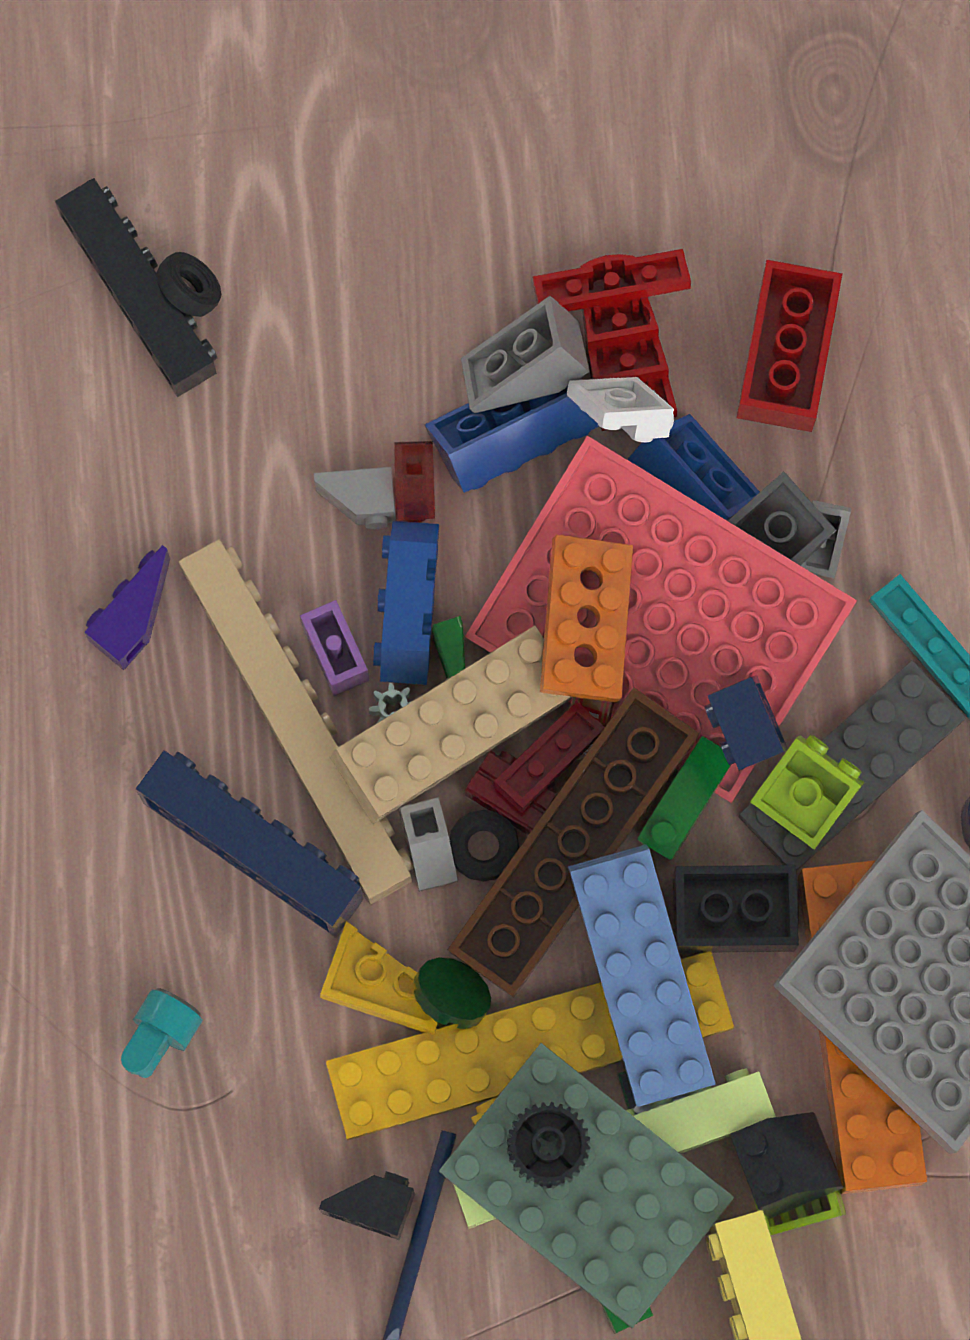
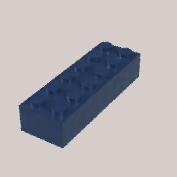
M163 750L136 787V791L143 804L336 938L344 928L346 921L348 922L363 901L361 885L358 882L360 878L342 865H339L337 870L330 866L329 862L325 859L327 855L313 844L307 842L303 847L297 843L296 839L292 836L294 832L278 820L274 819L271 824L268 823L260 814L261 809L248 799L241 797L237 801L232 798V795L227 791L229 787L215 776L209 774L205 779L199 775L200 773L195 769L196 764L180 752H176L172 756Z

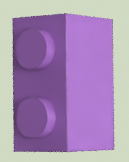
M336 600L300 615L302 627L333 696L369 681L368 669Z

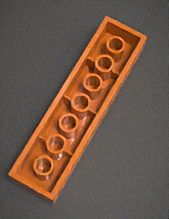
M876 860L802 868L798 875L807 943ZM819 1030L837 1169L844 1188L840 1189L841 1194L918 1186L926 1183L927 1175L920 1126Z

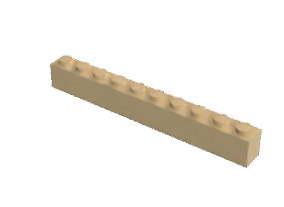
M218 539L178 561L185 578L347 865L360 878L358 882L369 904L372 905L411 883L412 878L409 871L414 869L413 863L405 849L401 848L397 851L389 838L395 835V832L387 817L372 824L330 759L332 753L338 748L332 735L337 733V730L327 712L320 715L313 702L318 700V697L309 680L305 679L301 682L294 669L299 666V663L290 647L282 648L275 636L281 632L270 612L263 615L259 609L257 602L262 599L251 579L244 582L239 574L238 569L242 568L243 565L234 548L231 546L225 549L221 540Z

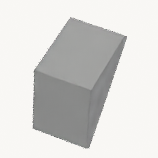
M813 500V505L836 529V532L801 566L813 574L835 578L851 508Z

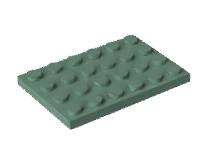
M540 1043L439 1170L440 1174L630 1328L636 1325L734 1198V1196L542 1043ZM542 1102H545L546 1106L554 1102L555 1107H558L559 1104H563L564 1109L571 1107V1113L577 1112V1119L584 1120L583 1128L588 1129V1133L585 1136L590 1137V1142L588 1143L590 1151L587 1153L589 1157L587 1162H585L584 1169H579V1176H573L572 1182L569 1183L565 1180L564 1186L558 1185L554 1189H543L539 1185L534 1187L533 1181L526 1183V1177L520 1178L519 1170H513L514 1163L509 1162V1155L507 1154V1139L511 1138L508 1136L510 1129H513L512 1122L518 1121L517 1116L519 1113L524 1115L525 1108L532 1110L534 1104L539 1108ZM545 1136L539 1138L538 1141L541 1143L540 1153L547 1155L549 1152L551 1155H555L558 1152L555 1148L558 1141L557 1138L554 1136H550L548 1140Z

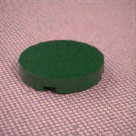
M434 958L428 960L414 977L413 984L415 983L416 987L414 991L416 1001L423 1011L438 1023L447 1026L450 1022L459 1024L457 1028L467 1029L477 1026L490 1009L492 997L488 985L479 973L465 963L452 958Z

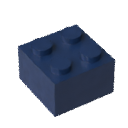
M758 676L750 677L708 695L710 704L704 707L713 728L720 726L726 741L720 743L729 765L736 763L738 770H742L788 749Z

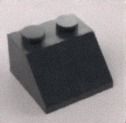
M814 1112L767 1118L730 1134L758 1210H763L764 1215L769 1219L844 1188Z
M385 1171L383 1178L373 1175L321 1201L319 1210L322 1214L400 1240L415 1192L414 1188L408 1187L410 1183L408 1178Z

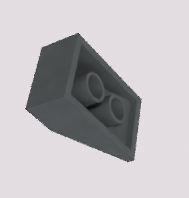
M784 471L728 520V522L800 566L836 532V529Z

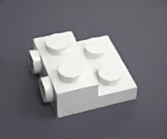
M638 377L570 380L568 383L567 396L582 411L593 418L601 428L607 430L622 428L630 435L631 439L638 442H651L653 438L669 437L670 429L674 424V408Z

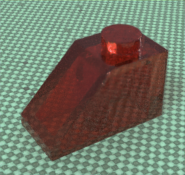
M433 441L394 442L396 520L422 522L426 519H435Z

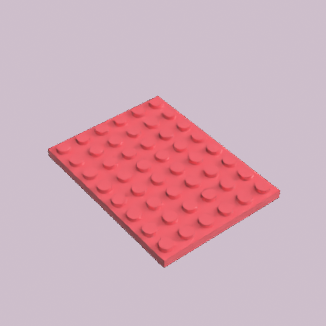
M587 435L465 637L490 653L533 626L537 627L544 638L552 538L556 534L633 545L622 697L619 702H614L611 718L634 687L696 730L699 736L676 768L680 771L702 736L721 746L720 743L726 741L721 727L713 728L704 707L710 704L708 695L750 677L758 676L777 724L780 727L858 600ZM589 570L581 572L580 581L585 588L595 590L599 587V578L594 572ZM589 609L578 610L577 620L580 625L585 628L595 627L596 617L594 613ZM584 647L575 649V661L583 667L592 666V653ZM736 763L732 764L715 793L733 803L756 764L742 770H738Z

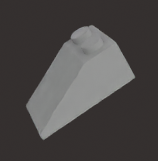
M551 296L541 301L461 358L469 407L474 413L559 393L568 387L570 380H580L582 376L589 372L579 321Z

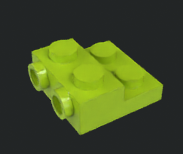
M810 734L807 739L800 735L794 740L750 803L815 849L865 782L858 778L862 773L858 767L844 758L839 763L826 754L829 747L820 739Z

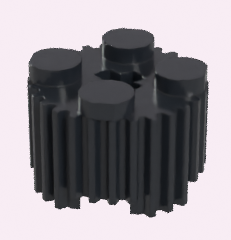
M542 1102L541 1107L538 1108L534 1104L532 1110L525 1108L524 1115L519 1113L517 1116L518 1121L512 1122L513 1129H510L508 1136L511 1138L507 1139V1154L509 1155V1162L514 1163L513 1170H519V1177L525 1176L526 1183L533 1181L534 1187L539 1185L543 1189H554L558 1185L564 1186L565 1180L569 1183L572 1182L573 1176H579V1169H584L585 1162H587L589 1157L587 1153L590 1151V1146L588 1145L590 1137L585 1136L588 1133V1129L583 1128L584 1120H578V1113L572 1114L571 1107L564 1109L563 1104L555 1107L554 1102L546 1106L545 1102ZM545 1136L547 1140L550 1136L557 1138L558 1141L555 1148L558 1152L555 1155H551L549 1152L547 1155L540 1153L541 1143L538 1141L539 1138Z

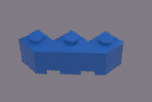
M393 521L391 536L383 535L382 559H388L386 589L379 588L378 612H384L382 643L375 642L373 666H380V682L427 685L434 612L435 575L438 559L439 524Z

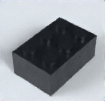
M796 865L675 866L673 872L674 938L679 953L794 952L799 945Z

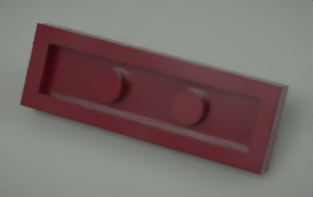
M576 701L494 780L493 786L522 813L596 741L605 727Z

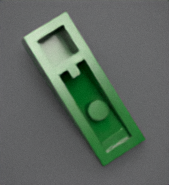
M704 736L700 738L638 836V841L669 860L676 857L731 766L728 764L721 746Z

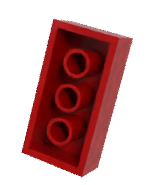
M766 260L736 418L812 432L818 413L843 273Z

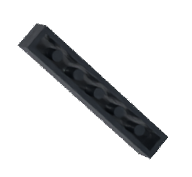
M95 178L55 200L59 215L176 396H181L217 374L214 360L218 357L207 339L200 341L193 331L198 328L194 318L176 308L162 293L157 283L156 272L154 271L158 264L147 247L139 248L134 240L138 234L129 218L126 216L121 219L114 208L119 205L107 186L101 189Z

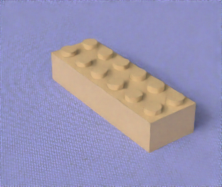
M536 626L531 627L335 749L330 759L372 824L394 812L573 698L571 696L540 693L544 638Z

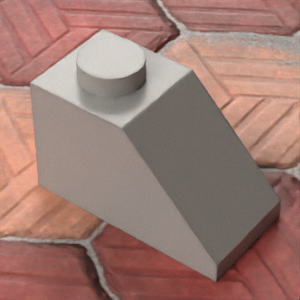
M391 467L314 473L316 492L355 524L365 525L367 529H381L387 527L388 523L396 521Z

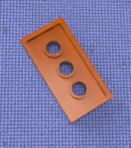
M557 534L552 538L540 693L616 703L621 700L633 545ZM589 570L598 576L599 587L597 589L590 590L582 585L580 581L582 571ZM589 609L596 617L595 627L585 628L580 625L577 620L578 610ZM584 647L592 653V666L583 667L575 661L574 651L576 648Z

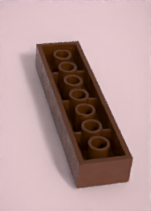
M633 687L449 946L448 952L514 998L579 907L568 867L618 852L693 746L699 733Z

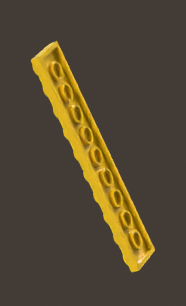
M705 952L681 959L702 1037L705 1038L733 1030L734 1024L712 952ZM600 982L485 1015L477 1026L460 1029L457 1028L459 1024H453L436 1029L434 1035L425 1032L327 1060L326 1065L346 1138L351 1140L497 1098L540 1043L545 1045L578 1073L622 1062L623 1059Z

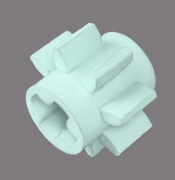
M389 683V691L383 694L374 691V698L378 701V706L370 707L369 714L373 716L380 715L378 720L380 722L390 716L387 715L386 704L389 703L394 706L399 702L400 708L411 703L407 701L410 695L408 687L400 692L394 689L393 683Z

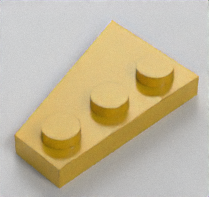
M346 921L323 984L320 998L424 1033L427 1032L434 1035L438 1026V1022L427 1015L415 999L414 991L416 987L413 982L417 972L409 966L406 967L390 956L386 949L376 942L373 943L358 932L357 928Z

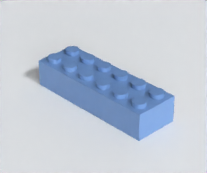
M642 845L569 866L568 869L636 1106L640 1107L716 1085L650 849L647 845Z

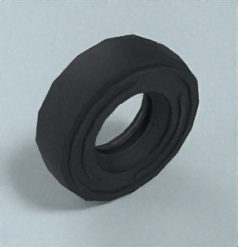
M175 252L166 257L157 270V283L162 293L180 311L191 316L202 317L218 305L222 296L220 284L213 272L198 258L185 252ZM182 277L189 281L194 286L196 291L188 287L187 284L183 281Z
M488 810L469 812L460 818L450 831L449 840L455 867L469 879L482 882L498 879L519 849L517 831L507 818L497 812ZM488 831L498 839V852L491 859L478 860L469 852V839L476 832Z

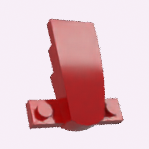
M683 249L640 257L624 254L605 255L584 263L580 268L532 276L537 304L551 296L568 312L582 309L591 379L638 377L674 408V418L677 417V407L669 380V368L659 339V327L648 297L691 289V278Z

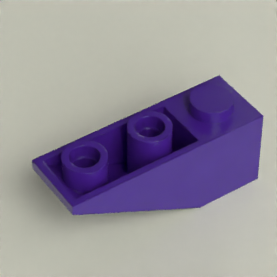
M163 545L156 552L151 550L143 557L138 565L139 572L130 581L128 579L122 581L112 594L114 598L104 610L102 608L96 610L86 623L88 628L84 633L88 641L122 670H125L150 642L171 559L167 548Z

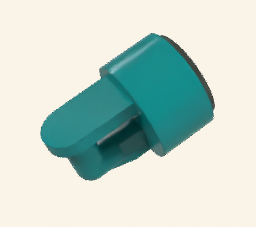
M161 988L151 989L133 1018V1021L139 1027L122 1053L121 1062L123 1067L131 1074L139 1075L142 1078L150 1077L169 1046L185 1051L203 1021L201 1013L191 1004L169 991Z

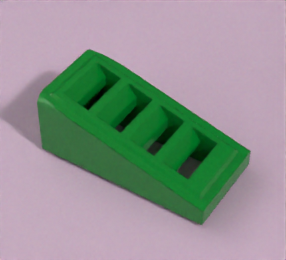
M461 616L434 624L431 628L432 638L447 680L465 669L463 621Z

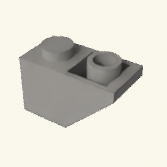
M439 797L400 807V819L410 858L414 866L419 892L458 882Z

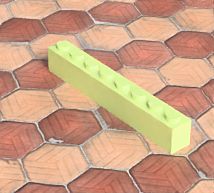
M747 1068L724 1076L727 1083L713 1088L709 1086L688 1092L689 1096L673 1101L671 1097L650 1103L651 1110L635 1115L633 1108L626 1110L680 1154L730 1137L731 1133L767 1118L776 1117L760 1072L749 1074ZM454 1185L468 1229L496 1219Z

